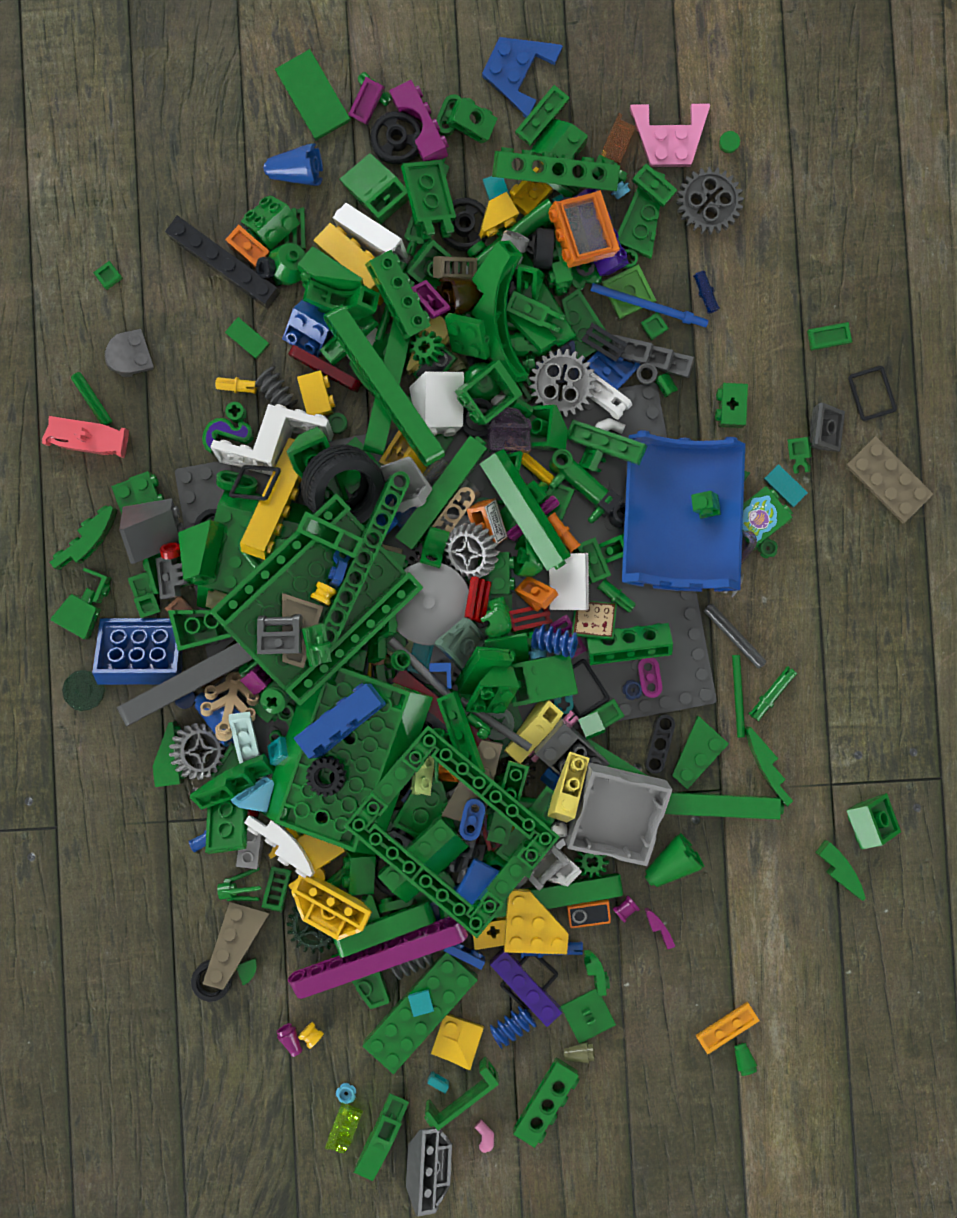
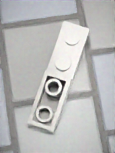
M248 816L244 822L249 826L247 828L248 831L256 836L260 833L266 837L264 841L273 847L279 846L274 853L279 856L277 859L279 862L286 866L291 864L296 868L295 872L304 878L314 875L315 872L311 861L300 843L291 833L272 820L267 826L255 817Z

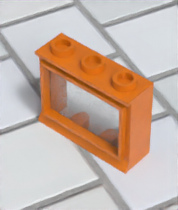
M601 190L558 202L554 201L549 208V218L554 223L556 229L555 236L561 244L562 258L564 262H567L568 268L613 257L620 250Z

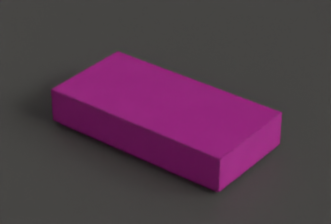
M365 77L348 115L368 125L385 87Z

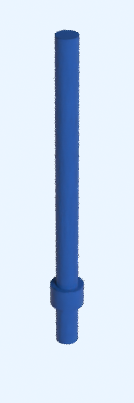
M592 283L590 288L592 292L680 319L685 324L690 325L692 323L705 328L708 325L707 319L695 316L694 313L689 311L682 312Z

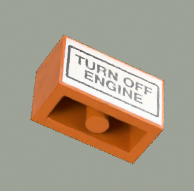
M496 498L478 501L466 509L470 523L475 522L476 526L482 525L483 530L489 529V536L495 535L492 539L493 543L499 544L508 537Z

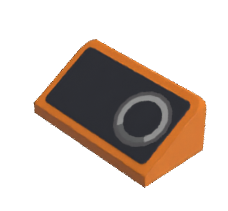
M608 899L567 906L570 928L611 923Z

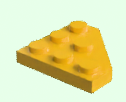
M514 889L507 897L504 952L567 954L569 936L567 930L560 925L529 889Z

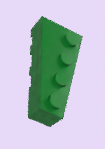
M168 610L178 651L204 646L232 637L209 612L210 610Z

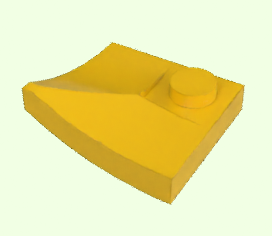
M447 1014L441 1021L431 1054L471 1070L484 1026Z

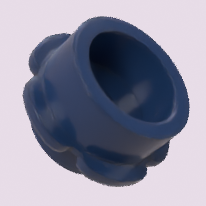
M629 680L623 686L622 691L627 699L634 700L642 696L640 682Z

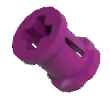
M629 895L626 896V900L618 907L614 906L612 908L624 923L632 913L640 910Z

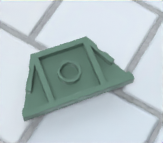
M464 617L437 639L434 644L462 671L476 647H485L487 637L470 619Z

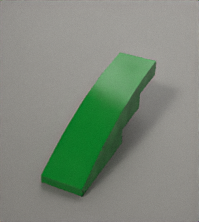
M747 726L745 734L761 774L774 794L781 798V802L785 806H789L793 800L780 786L786 779L773 766L778 757L757 733Z
M264 754L259 755L208 781L191 793L190 798L201 810L231 800L237 796V791L254 786L257 778L274 773L275 766L270 765L269 759Z

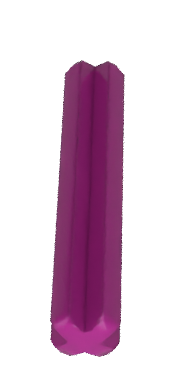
M551 496L540 507L544 514L547 515L559 506L560 503L555 496ZM516 524L506 534L512 541H515L524 533L519 525Z

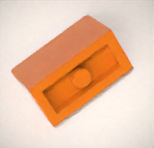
M239 224L225 239L228 246L255 270L257 260L260 257H268L270 253L267 248Z

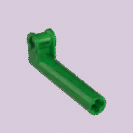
M548 198L545 199L508 230L528 237L541 226H544L546 229L553 227L554 223L549 218V208L552 206V203ZM503 234L474 257L477 258V270L497 241H501Z

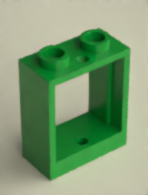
M500 360L490 362L455 390L457 400L462 406L467 408L470 419L478 425L487 424L522 395V392ZM490 373L505 397L485 414H482L467 390Z

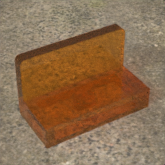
M620 113L615 120L601 154L610 160H614L618 165H620L636 129V126L621 120L623 114Z

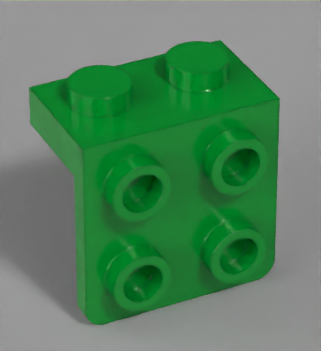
M271 195L262 198L259 204L253 210L248 211L241 220L244 226L258 235L269 250L273 249L300 224L289 206Z

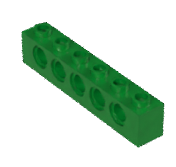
M501 147V151H495L492 177L617 191L620 165H614V160L602 159V163H596L594 158L582 157V161L574 160L573 155L562 154V158H554V153L542 152V156H537L531 150H522L520 154L513 153V148ZM515 158L520 161V168L518 170L512 168V161ZM534 161H538L541 166L537 173L532 169ZM555 163H558L561 168L558 175H555L552 171ZM576 165L580 168V175L578 177H575L572 173ZM595 168H598L600 171L598 179H594L592 175Z

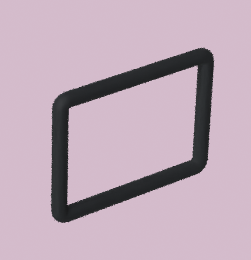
M877 366L849 375L848 380L861 420L867 421L897 410L883 366ZM880 370L892 409L865 417L852 378Z
M244 465L235 480L229 496L231 498L267 500L281 469L279 467ZM246 469L276 471L265 496L234 494Z
M581 659L573 664V669L583 663L605 698L581 714L574 705L573 711L578 718H583L610 699L605 688L585 659Z
M524 956L520 964L523 965L530 956ZM541 957L537 959L554 974L543 986L542 989L545 991L558 977V972ZM503 980L500 987L524 1009H530L504 986L506 982Z

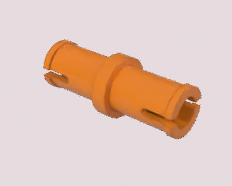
M556 513L548 517V520L569 552L572 553L581 544L570 533V528L562 523Z

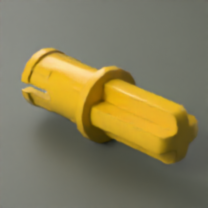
M239 377L235 379L216 378V389L234 391V393L247 392L256 394L257 387H255L256 381L240 380Z

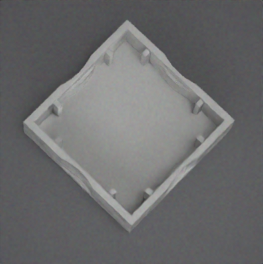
M589 762L575 819L568 822V836L563 838L567 848L594 855H607L621 861L647 866L656 841L658 826L664 817L673 789L667 780Z

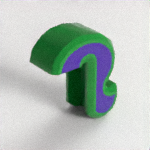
M215 418L207 424L203 432L202 442L205 449L212 455H215L211 449L213 440L219 441L221 436L247 445L254 439V431L245 422H239V426L236 428L225 418Z

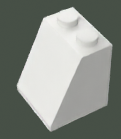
M424 372L409 387L413 406L434 436L437 434L453 436L463 427V406L457 400V394L455 393V390L464 384L463 372Z

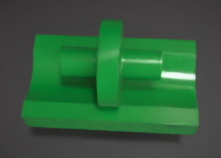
M319 623L302 628L309 666L314 667L321 663L330 662L329 648L331 643L327 640L325 624Z

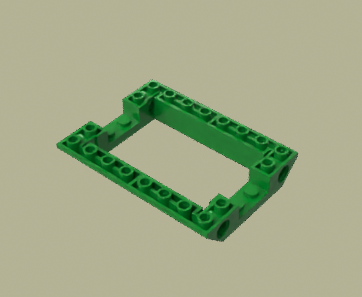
M429 726L412 742L344 825L347 830L476 938L479 937L505 905L503 902L529 870L533 871L560 838L553 830ZM429 756L527 837L473 904L375 823V820L382 815L391 801L411 777L418 772Z

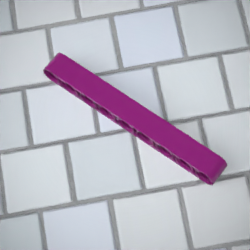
M450 916L342 958L337 956L297 970L288 977V982L297 998H306L462 943L467 939L468 933L463 926Z

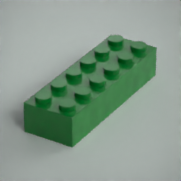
M443 951L434 961L433 965L423 973L365 1038L362 1047L394 1075L477 982L478 974L461 959ZM429 989L434 1011L413 1017L408 995Z

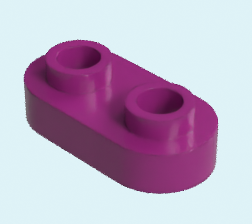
M655 658L641 659L637 667L642 693L647 697L655 698L662 692L659 663ZM646 663L651 664V669L649 671H646L644 669V665ZM650 683L655 686L653 691H649L647 688Z

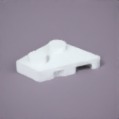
M549 850L533 869L532 873L538 878L558 858ZM564 854L570 863L566 866L563 865L548 881L568 887L582 871Z

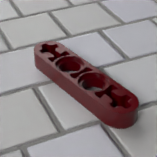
M292 345L288 353L290 357L315 371L321 370L324 376L327 375L331 380L356 393L359 391L362 385L359 380L305 350Z

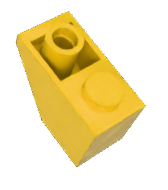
M507 192L488 202L479 233L480 238L488 236V238L499 232L498 229L504 226L509 228L516 223L519 212Z

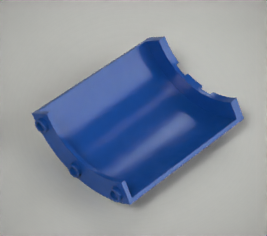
M645 430L629 435V439L644 443L648 447L640 465L627 461L622 582L641 587L646 583L652 584L655 589L702 592V588H714L715 592L739 591L741 589L745 443L738 441L736 437H726L725 440L691 441L690 438L670 439L652 435L649 431ZM713 491L719 496L721 515L700 519V515L693 511L691 495Z

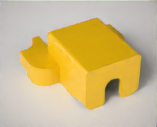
M328 817L325 818L324 820H322L321 822H322V823L327 822ZM284 827L306 852L315 872L312 877L325 881L326 872L323 866L344 853L347 849L306 834L298 835L295 830ZM278 845L272 847V851L268 854L270 859L276 856L274 853L278 849ZM296 880L288 885L290 889H293Z

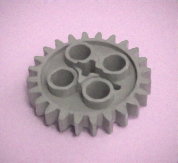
M558 349L557 355L550 351V358L543 355L544 362H536L539 369H532L536 376L529 378L535 381V384L529 386V388L536 390L531 394L533 397L538 396L535 403L557 405L560 414L563 411L565 417H568L569 411L575 415L576 408L583 411L582 404H590L587 397H594L590 390L597 388L591 385V382L597 380V378L590 376L595 370L587 369L591 363H583L585 359L583 355L577 359L578 352L576 351L570 356L569 349H566L565 354L562 353L561 349ZM566 364V365H567V369H566V372H565L564 380L567 381L568 384L563 386V390H562V391H563V392H562V397H563V398H562V401L560 402V401H559V396H560V393H561L562 386L559 385L558 382L563 380V376H564V375H563V374H564V369H563V368H564V365ZM557 365L559 374L552 377L550 375V368ZM574 368H577L580 372L576 380L570 378V371ZM550 386H554L556 389V394L552 398H549L546 392ZM570 389L576 391V398L572 401L567 398V392Z

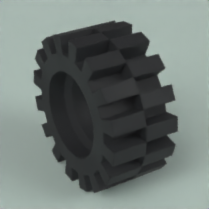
M322 756L316 759L307 769V785L312 787L310 789L312 792H317L316 795L320 796L322 794L323 797L332 796L344 786L347 779L345 777L347 771L343 768L344 764L339 763L340 760L338 758L333 759V756ZM328 768L334 773L332 783L325 784L320 781L319 772L321 769Z

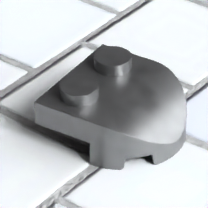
M141 329L117 334L109 341L105 350V362L111 371L113 370L122 377H132L133 374L153 370L154 366Z

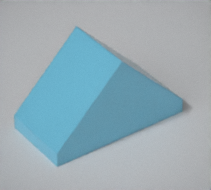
M264 776L254 786L245 789L232 798L231 801L239 808L267 812L274 782Z

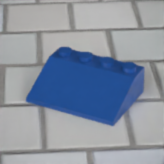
M100 618L92 671L98 685L161 684L182 673L183 650L178 651L170 618Z

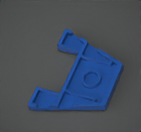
M499 37L482 72V77L500 94L502 93L526 118L534 109L536 99L519 92V89L534 58L538 57L555 65L563 46L560 44Z

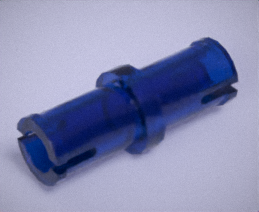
M706 271L693 275V278L698 286V295L703 299L707 314L718 311L720 307L714 296L715 290L709 283Z

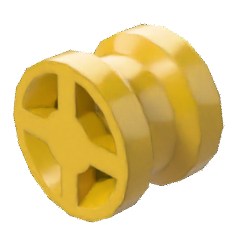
M317 582V589L310 597L326 606H330L331 598L336 594L337 590L324 583Z
M311 1022L299 1034L298 1038L304 1040L306 1046L311 1049L324 1033L321 1030H317L315 1024Z

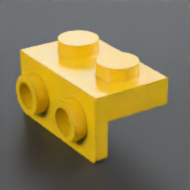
M538 167L533 169L535 173L540 170ZM522 180L519 185L515 184L509 194L517 210L525 216L547 199L554 189L546 183Z

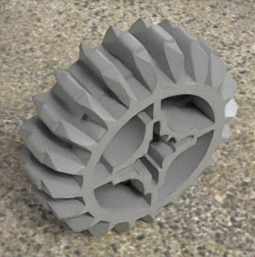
M475 522L470 524L464 523L455 527L450 532L448 541L445 542L448 546L444 549V551L449 553L446 556V559L451 560L449 566H455V571H461V577L467 576L468 579L475 576L481 578L489 574L494 569L495 563L499 560L496 555L500 552L495 549L498 543H493L492 540L495 535L489 536V529L483 530V526H476ZM465 536L464 545L462 546L461 541ZM480 556H483V559H482L481 564L478 565V561L480 560Z
M194 723L191 727L189 725L184 726V731H177L179 737L174 736L172 738L176 744L169 746L171 749H174V752L169 753V756L175 757L171 764H178L175 771H182L183 777L189 775L191 780L196 777L198 780H202L204 776L206 778L211 777V772L216 773L218 771L217 765H223L219 759L225 757L221 754L225 747H220L221 742L212 733L210 727L206 728L205 724L198 726L197 723ZM200 736L207 740L210 747L205 746V744L203 743V739L200 738ZM191 737L189 747L184 750L186 741ZM195 749L205 750L200 752V754L190 753V751H195ZM211 753L209 761L205 766H203V763H205L206 755ZM184 756H187L191 759L192 764H194V767L188 764Z

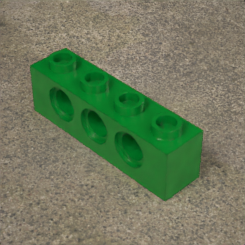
M656 623L624 629L615 628L613 640L586 638L589 664L596 665L672 655L673 641L669 623Z
M555 1058L514 1125L513 1135L534 1148L538 1143L541 1144L547 1134L545 1130L548 1125L552 1126L558 1115L556 1112L559 1107H564L568 1100L567 1094L570 1089L574 1090L579 1082L577 1069L561 1059ZM557 1081L564 1083L561 1089H555L553 1084ZM546 1099L553 1101L549 1107H544L542 1102ZM538 1117L542 1122L534 1125L531 1123V1120Z

